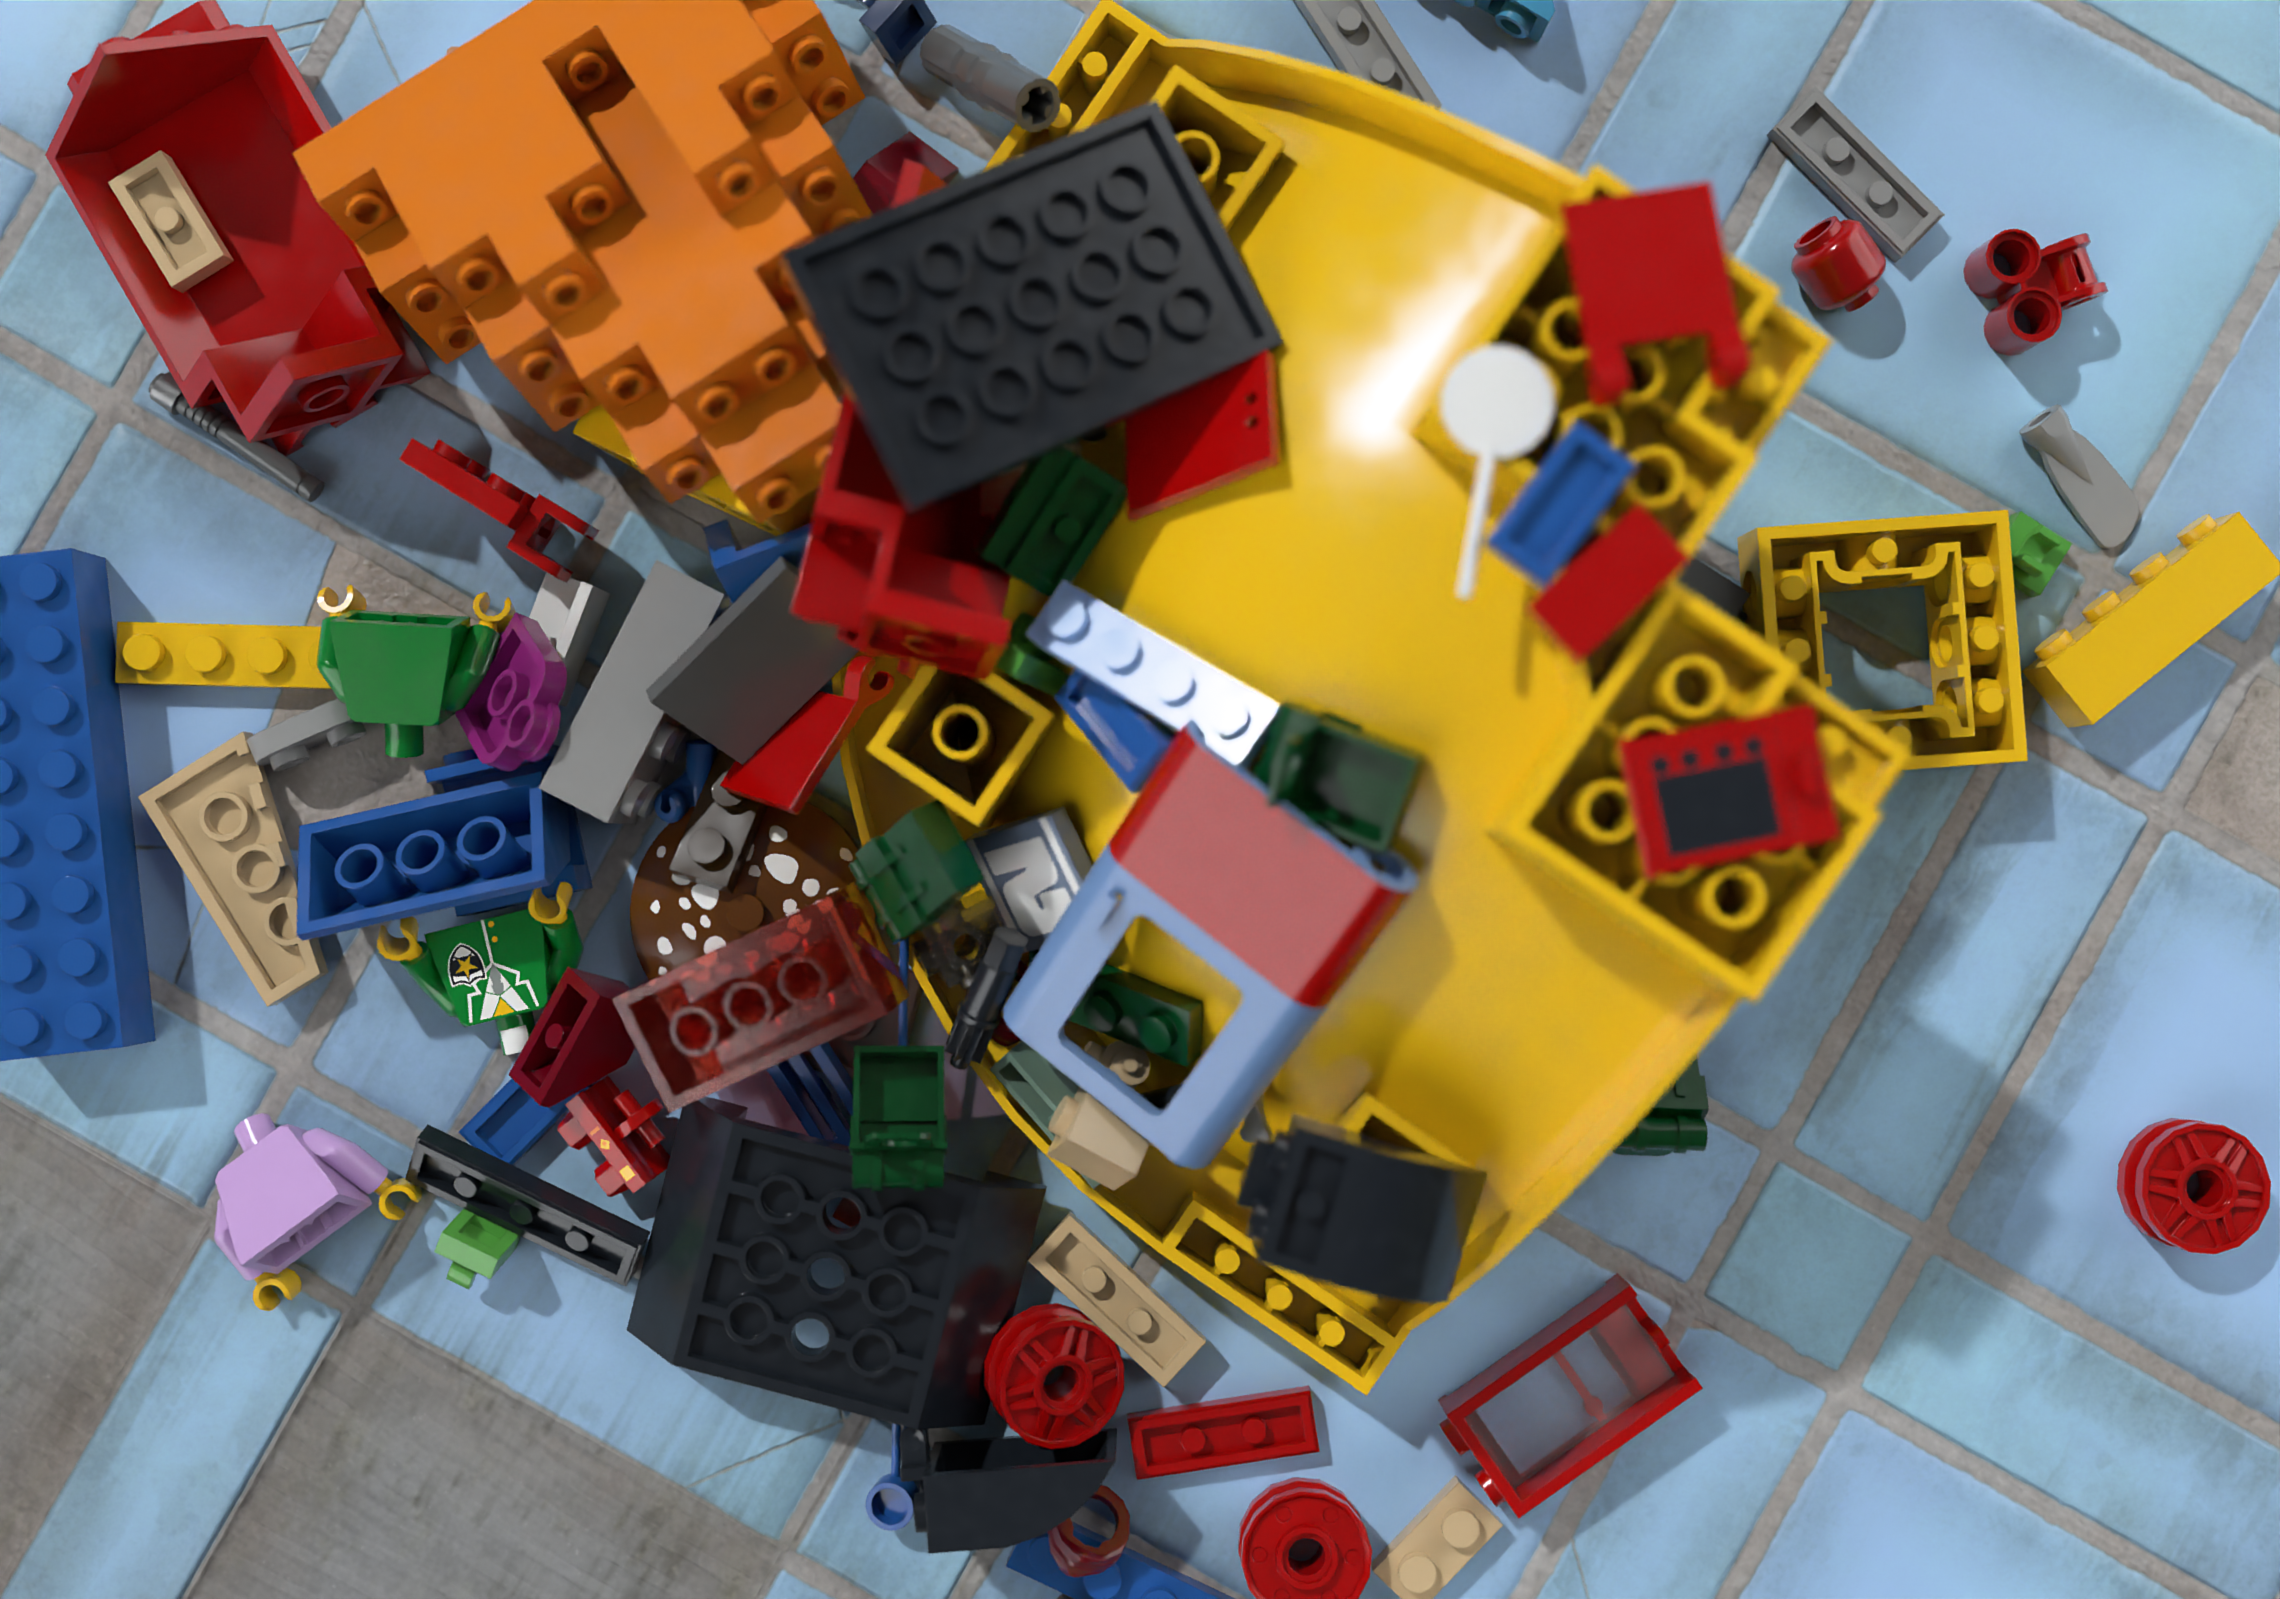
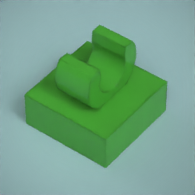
M2020 511L2011 514L2009 517L2014 588L2032 598L2041 595L2072 543Z
M1022 612L1012 626L1011 641L1007 639L1005 648L995 666L1013 678L1055 697L1067 681L1069 674L1049 663L1048 661L1053 659L1054 656L1034 645L1025 635L1036 618Z
M463 1209L442 1231L434 1252L453 1261L446 1279L469 1290L477 1273L489 1279L493 1277L516 1250L521 1236Z

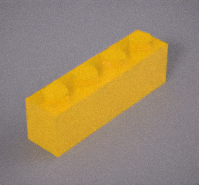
M2240 512L2213 519L2210 514L2199 517L2176 535L2181 544L2166 556L2162 552H2158L2137 565L2129 573L2133 582L2120 593L2116 594L2114 590H2111L2086 606L2081 612L2086 618L2084 622L2070 633L2066 629L2059 630L2034 649L2035 654L2039 658L2022 670V672L2067 728L2095 724L2280 575V561Z

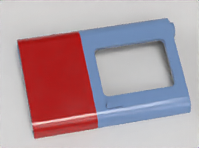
M1188 716L1003 1007V1017L1008 1027L1020 1039L1161 1150L1172 1163L1181 1167L1200 1169L1208 1166L1416 889L1418 879L1410 863L1393 849H1389L1383 854L1358 844L1351 852L1288 803L1284 802L1275 808L1266 806L1269 789L1210 745L1199 733L1198 727L1200 723L1191 716ZM1370 861L1381 864L1387 869L1382 874H1379L1373 868ZM1118 895L1122 897L1119 903V899L1117 898ZM1139 915L1150 918L1239 988L1243 998L1239 1008L1171 1103L1163 1110L1157 1109L1123 1082L1114 1071L1103 1066L1064 1033L1065 1024L1135 918Z

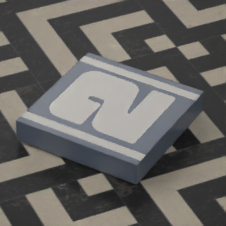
M1064 806L974 833L964 840L986 878L981 884L1002 927L1016 929L1029 939L1023 953L1041 949L1093 867Z

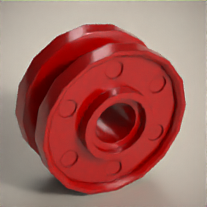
M2170 1118L2148 1125L2128 1143L2118 1164L2117 1191L2128 1218L2141 1233L2162 1244L2178 1247L2184 1251L2218 1254L2239 1247L2259 1230L2270 1206L2271 1180L2263 1156L2245 1136L2224 1125ZM2196 1172L2199 1178V1188L2196 1194L2189 1198L2187 1182L2190 1176Z
M1059 1303L1036 1305L1011 1317L994 1336L984 1361L985 1389L995 1410L1005 1419L1009 1427L1026 1442L1048 1449L1071 1447L1098 1434L1115 1414L1124 1391V1363L1115 1342L1080 1310ZM1064 1365L1061 1377L1050 1385H1044L1047 1374L1053 1368Z
M1293 1477L1271 1484L1251 1501L1240 1522L1238 1553L1248 1588L1256 1599H1359L1370 1577L1372 1548L1358 1510L1341 1490L1320 1479ZM1311 1538L1320 1543L1316 1555L1309 1560L1297 1561L1288 1555L1291 1546L1297 1540Z

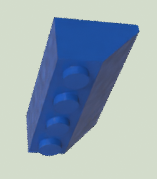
M539 771L299 826L296 935L304 941L548 886L570 862L568 807L563 800L539 788L545 777Z

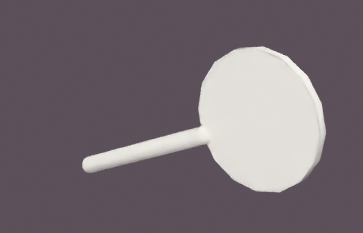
M1485 346L1465 355L1449 371L1441 391V416L1450 436L1466 451L1481 456L1458 585V595L1462 599L1470 598L1473 593L1495 459L1511 458L1529 450L1546 432L1554 412L1553 388L1545 370L1530 355L1509 346Z

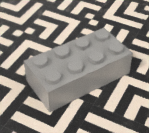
M656 560L539 786L541 790L606 823L636 824L640 816L645 819L649 817L654 810L655 798L658 793L663 791V786L657 782L667 762L675 764L686 749V741L690 740L691 731L653 705L649 700L646 690L732 605L728 596Z

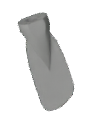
M2054 405L2039 413L2020 430L2019 434L2027 444L2040 452L2044 466L2056 489L2095 543L2107 549L2120 545L2130 535L2138 518L2139 504L2134 493L2104 455L2084 436L2072 429L2068 415L2060 405Z

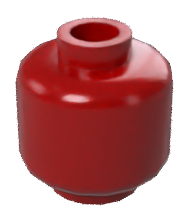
M1836 216L1829 217L1810 228L1794 244V249L1797 253L1792 260V274L1814 305L1819 309L1829 311L1844 306L1847 312H1852L1867 304L1878 294L1879 288L1876 283L1885 271L1886 259L1859 221L1851 219L1839 221Z

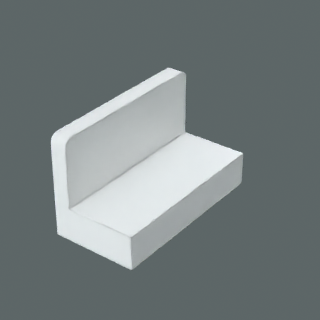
M546 572L529 618L538 621L566 666L567 683L559 705L567 707L610 593L572 578L566 583Z

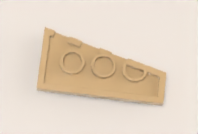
M243 731L141 794L138 798L268 1007L279 1004L329 972L318 937L302 941L296 935L298 874L263 765L256 764L247 743L248 738L253 736V733Z

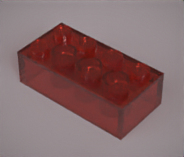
M853 882L644 980L612 998L668 1113L887 1015L910 995Z

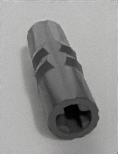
M940 25L937 28H933L924 37L920 48L922 66L929 74L958 90L967 100L976 102L984 110L997 113L1028 132H1040L1042 129L1048 128L1056 119L1061 103L1059 90L1056 85L1021 65L1012 55L1001 52L992 44L980 42L951 25Z

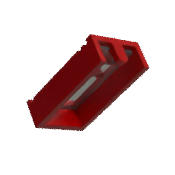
M1618 1273L1605 1282L1606 1285L1459 1389L1449 1396L1444 1395L1438 1400L1448 1417L1439 1424L1448 1440L1460 1456L1469 1450L1472 1451L1483 1467L1481 1471L1475 1474L1483 1490L1496 1507L1507 1501L1518 1519L1703 1389L1698 1380L1682 1365L1668 1345L1670 1341L1637 1301L1635 1297L1638 1295L1635 1290Z

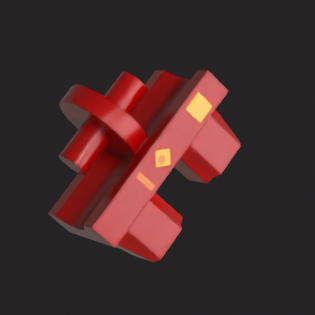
M606 1076L565 1104L569 1109V1113L558 1125L557 1131L572 1148L581 1150L593 1141L607 1160L597 1167L594 1172L595 1180L607 1196L613 1197L628 1189L634 1194L667 1169L670 1156L660 1144L665 1137L651 1120L665 1108L658 1098L641 1107L628 1089L621 1093L610 1077Z

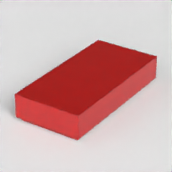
M1637 503L1529 602L1523 610L1573 664H1577L1683 567L1691 557L1640 503Z

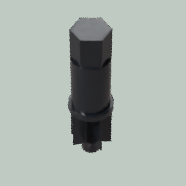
M997 926L987 952L981 958L965 1000L961 1001L957 1008L958 1014L946 1041L947 1046L944 1051L952 1054L950 1064L956 1069H967L971 1061L981 1064L993 1032L1000 1024V1013L1017 975V966L1029 940L1016 929Z

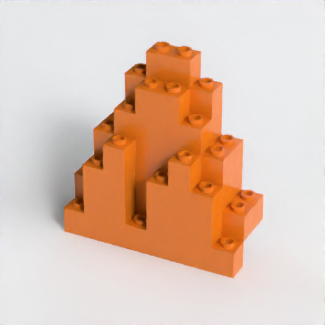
M533 0L293 152L316 200L355 243L380 293L446 365L478 344L483 343L492 362L554 432L581 418L588 411L601 404L611 416L642 472L670 505L683 496L700 489L708 480L722 472L732 491L756 522L760 524L771 516L789 509L798 499L821 485L841 403L837 398L843 395L845 390L780 265L781 253L868 218L873 214L835 145L822 128V125L866 97L823 13L814 0Z

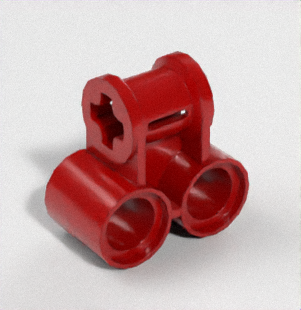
M2008 229L1998 233L1969 255L1963 269L1964 279L1969 289L1979 297L1987 299L1997 298L1999 304L1992 308L1986 316L1983 326L1985 339L1992 349L2007 356L2020 355L2055 334L2060 327L2063 310L2083 304L2108 292L2106 283L2097 281L2086 249L2091 243L2088 233L2064 239L2040 250L2036 239L2026 231ZM1994 253L2001 254L2007 259L2011 269L2010 276L2004 275L1997 270L1993 261ZM2015 310L2021 311L2029 319L2031 326L2030 334L2022 332L2014 322Z

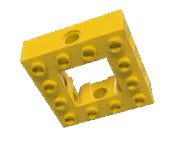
M2008 510L1757 527L1737 538L1741 588L1751 593L1742 607L1743 612L1747 614L1744 629L1800 666L1796 674L1826 694V688L1832 686V675L1825 674L1821 625L1827 624V611H1820L1819 593L1924 586L1933 704L1882 711H1872V709L1852 711L1914 753L1903 770L2028 761Z

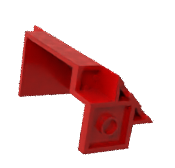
M201 0L133 39L121 36L98 43L89 64L72 73L67 83L73 98L45 156L191 409L225 401L249 443L271 438L277 450L287 457L304 447L302 440L311 428L327 423L337 428L377 405L378 402L373 395L377 390L403 383L411 385L431 373L395 311L396 309L380 293L355 243L318 203L293 155V152L332 127L272 24L244 27L240 24L230 25L216 0ZM160 150L173 159L234 260L183 293L171 287L108 183Z
M904 159L891 208L944 187L947 184L925 165ZM844 391L790 613L809 623H823L838 627L836 638L871 657L886 655L900 659L897 671L913 680L920 664L987 681L1005 648L1011 620L1003 619L1002 615L1011 576L1006 575L999 566L984 560L974 551L975 546L991 523V517L980 515V485L909 516L848 395Z

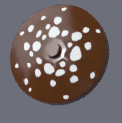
M807 801L798 815L768 806L733 894L677 877L669 869L695 806L690 807L682 819L669 823L658 834L642 859L634 880L630 902V927L637 957L649 981L661 997L686 1018L706 1028L730 1035L765 1036L778 1034L803 1026L822 1016L849 992L864 970L863 967L866 960L871 955L878 925L876 919L878 917L865 894L859 892L855 884L857 880L849 867L850 863L857 859L855 853L860 850L857 842L835 818Z

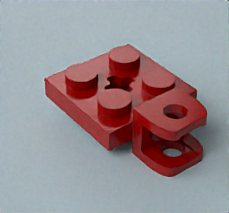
M412 438L399 458L403 463L505 526L515 530L516 532L506 548L566 583L573 572L543 554L561 522L592 541L599 532L595 527L541 494L535 498L493 472L488 480L485 481L490 469L440 439L431 449Z

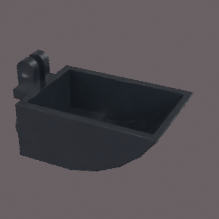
M1292 1113L1287 1133L1278 1130L1273 1142L1256 1137L1255 1144H1251L1248 1153L1247 1170H1243L1239 1182L1240 1192L1237 1205L1252 1209L1246 1228V1237L1253 1239L1257 1262L1371 1295L1427 1303L1448 1301L1488 1172Z
M904 1426L900 1435L901 1482L920 1481V1493H915L914 1521L917 1533L927 1532L928 1554L1007 1548L1039 1537L1069 1519L1098 1491L1116 1462L1117 1428L1101 1429L1098 1434L1076 1446L1048 1449L1030 1444L1021 1436L934 1442L932 1450H930L928 1429L917 1430Z

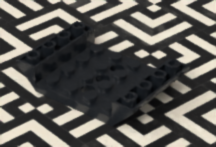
M687 1092L627 1331L671 1365L917 1430L984 1425L991 1401L985 1389L984 1361L994 1336L1013 1317L1047 1186L987 1170L983 1181L944 1171V1187L924 1188V1191H914V1188H882V1191H872V1188H853V1155H850L849 1146L747 1120L745 1118L748 1107ZM837 1197H845L852 1200L860 1211V1222L851 1228L835 1226L827 1216V1203ZM821 1258H831L837 1261L842 1266L845 1274L844 1283L835 1288H824L818 1285L811 1274L812 1263ZM807 1318L822 1322L828 1330L829 1342L819 1348H810L803 1345L797 1338L796 1324Z

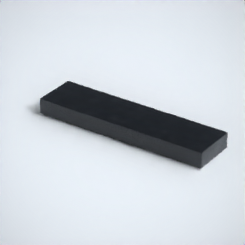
M427 1125L416 1139L405 1180L621 1285H628L636 1272L650 1231L430 1125Z

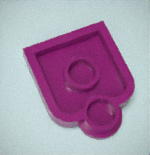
M515 612L499 639L486 677L467 706L455 712L479 760L486 765L507 772L518 768L524 760L536 762L548 753L558 734L560 726V709L558 705L567 683L566 666L538 621Z

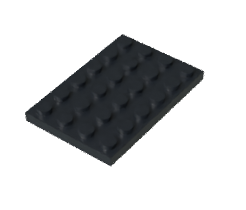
M1157 100L781 253L780 265L909 516L1226 375L1264 350L1272 353L1283 343Z

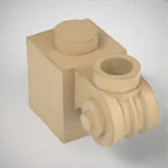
M1122 1040L1115 1041L1107 1047L1089 1041L1083 1049L1103 1066L1114 1071L1132 1089L1145 1081L1149 1075L1150 1062L1146 1052ZM1079 1086L1074 1098L1066 1095L1061 1100L1051 1118L1048 1130L1056 1135L1047 1156L1114 1191L1137 1175L1150 1142Z

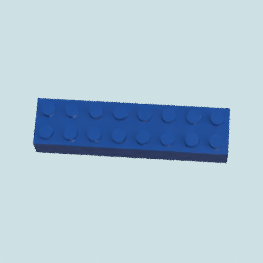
M73 548L0 556V1061L122 1048L156 1041L119 683H115L116 653L106 558Z

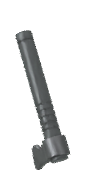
M170 371L166 374L160 373L150 383L148 390L151 400L174 415H183L307 501H315L322 493L325 486L324 482L264 441L249 443L239 425L211 405L191 409Z

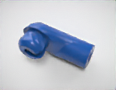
M705 739L686 741V772L658 793L655 798L654 810L662 821L667 823L677 822L683 818L690 807L696 805L717 755V747Z

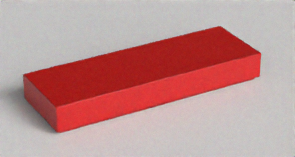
M1309 1385L1127 1413L1137 1480L1320 1452Z

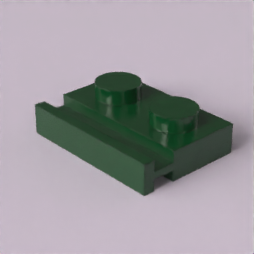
M1066 447L1060 448L1026 465L975 546L974 551L984 560L992 562L1008 574L1051 598L1063 580L1070 584L1074 581L1127 497L1126 485Z

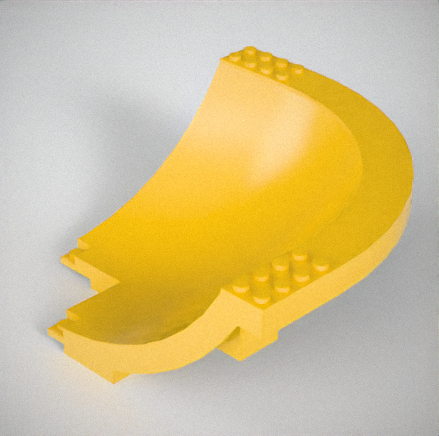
M1101 0L1047 77L1058 88L1061 99L1060 110L1054 122L1040 132H1028L1014 125L984 170L1157 100L1283 340L1282 345L1272 352L1275 355L1280 464L1162 509L1137 521H1131L1127 518L1126 497L1075 577L1072 585L1275 703L1279 708L1282 701H1291L1314 710L1315 713L1327 710L1363 725L1362 729L1427 755L1394 846L1391 848L1410 863L1417 875V887L1266 1088L1263 1106L1265 1118L1273 1133L1271 1142H1273L1278 1130L1287 1133L1292 1113L1488 1172L1448 1301L1427 1303L1371 1295L1257 1262L1253 1239L1246 1237V1228L1252 1209L1237 1205L1240 1192L1239 1182L1243 1170H1247V1157L1251 1144H1255L1244 1141L1240 1136L1244 1119L1213 1161L1204 1168L1192 1169L1178 1166L1172 1163L1161 1150L1150 1142L1135 1177L1114 1191L1102 1184L1093 1189L1078 1171L1047 1156L1052 1141L991 1072L990 1068L1019 1042L1005 1047L991 1039L981 1064L971 1061L970 1066L1008 1117L1081 1192L1161 1255L1367 1396L1410 1331L1449 1305L1496 1266L1549 1216L1628 1134L1703 1048L1742 999L1752 1002L1758 1000L1883 816L1876 809L1914 753L1796 674L1800 668L1796 663L1675 582L1686 564L1577 664H1573L1523 610L1542 590L1482 545L1479 552L1472 596L1468 599H1462L1458 595V585L1481 456L1466 451L1450 436L1441 416V391L1449 371L1465 355L1485 346H1509L1530 355L1545 370L1553 388L1554 412L1546 432L1529 450L1511 458L1495 459L1481 544L1569 427L1578 420L1638 466L1552 581L1637 503H1640L1677 544L1692 557L1759 459V456L1756 455L1834 341L1776 302L1775 300L1782 290L1725 252L1738 323L1747 343L1752 364L1750 372L1742 377L1740 384L1721 389L1710 385L1706 365L1705 336L1620 349L1629 375L1630 386L1628 392L1622 395L1621 402L1616 405L1594 407L1590 402L1588 393L1586 355L1559 208L1564 203L1635 193L1634 189L1597 164H1594L1586 177L1583 178L1523 146L1434 106L1340 71L1266 50L1210 40L1168 39L1113 0ZM1125 420L1107 427V435L1103 440L1092 443L1081 439L1079 444L1082 445L1081 457L1126 485ZM1013 578L1010 580L1002 615L1003 619L1011 620L1007 637L1010 641L1011 629L1017 617L1022 612H1025L1037 618L1050 600V597ZM859 651L831 678L834 695L843 697L845 676L850 662L858 656H871ZM886 655L872 657L876 661V665L869 673V684L872 682L875 673L885 671L894 677V686L887 696L865 708L840 748L841 765L862 847L873 837L883 836L910 810L937 799L942 802L963 840H966L974 833L1064 806L1092 866L1095 864L1140 792H1130L1054 696L1013 678L996 666H994L987 681L920 664L913 680L897 671L900 659ZM1055 657L1048 661L1069 674V676L1074 671V668ZM1813 703L1841 838L1660 874L1656 879H1646L1640 858L1617 741L1625 737L1634 740ZM1169 727L1173 731V733L1177 735L1178 732ZM1268 740L1246 770L1254 778L1256 777L1254 775L1256 764L1262 760ZM1797 753V754L1794 756L1793 761H1796V756H1797L1799 753ZM1322 829L1351 852L1358 845L1356 842ZM1370 861L1373 868L1379 874H1382L1387 869L1381 864ZM981 883L939 916L940 921L909 937V965L948 1035L957 1017V1008L960 1002L965 1000L968 975L976 963L986 954L997 926L1002 927ZM1120 895L1117 896V898L1119 899L1118 903L1122 899ZM1139 915L1135 918L1106 964L1203 1001L1201 1056L1188 1067L1145 1051L1150 1062L1149 1075L1145 1081L1133 1089L1137 1093H1144L1185 1083L1239 1008L1243 998L1239 988L1150 918ZM1029 952L1022 954L1021 960L1028 966ZM1015 979L1009 991L1007 999L1004 1003V1006L1018 985V982ZM1002 1008V1011H1001V1013H1000V1015H1001L1002 1018H1004V1017H1003V1008ZM1069 1020L1064 1027L1065 1035L1082 1049L1085 1048L1089 1041H1093L1100 1046L1104 1045L1105 1047L1115 1041H1119Z

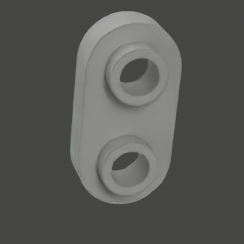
M337 698L266 728L248 738L247 743L257 765L271 764L273 771L278 772L306 762L310 759L307 750L329 741L331 747H337L360 739L367 734L364 727L367 722L352 721L348 716L346 704L340 702Z

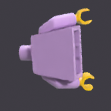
M256 1114L241 1121L234 1129V1134L244 1153L218 1171L215 1179L220 1199L217 1202L214 1239L217 1246L246 1281L254 1279L257 1283L253 1290L254 1304L260 1310L272 1311L280 1304V1298L273 1291L271 1285L278 1287L283 1292L285 1298L293 1300L301 1291L302 1283L298 1274L286 1267L372 1205L368 1194L374 1191L380 1196L378 1204L380 1212L384 1217L390 1220L403 1219L406 1213L400 1207L394 1205L391 1200V1193L402 1191L411 1200L418 1203L422 1198V1191L419 1186L408 1182L405 1178L396 1179L392 1182L386 1177L388 1169L352 1141L323 1128L305 1130L290 1124L276 1128L268 1114Z

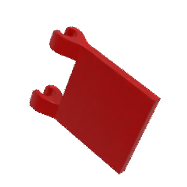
M1711 181L1561 204L1559 214L1585 349L1587 386L1591 404L1594 407L1613 406L1620 403L1622 395L1628 392L1630 386L1629 375L1620 349L1705 336L1706 365L1710 385L1721 389L1740 384L1742 377L1750 372L1752 364L1747 343L1738 323Z
M868 656L854 658L846 671L843 697L818 691L743 765L735 761L720 786L730 793L798 815L865 708L883 699L890 693L894 686V677L889 672L878 671L874 674L873 680L869 684L868 676L871 669L875 667L876 661Z

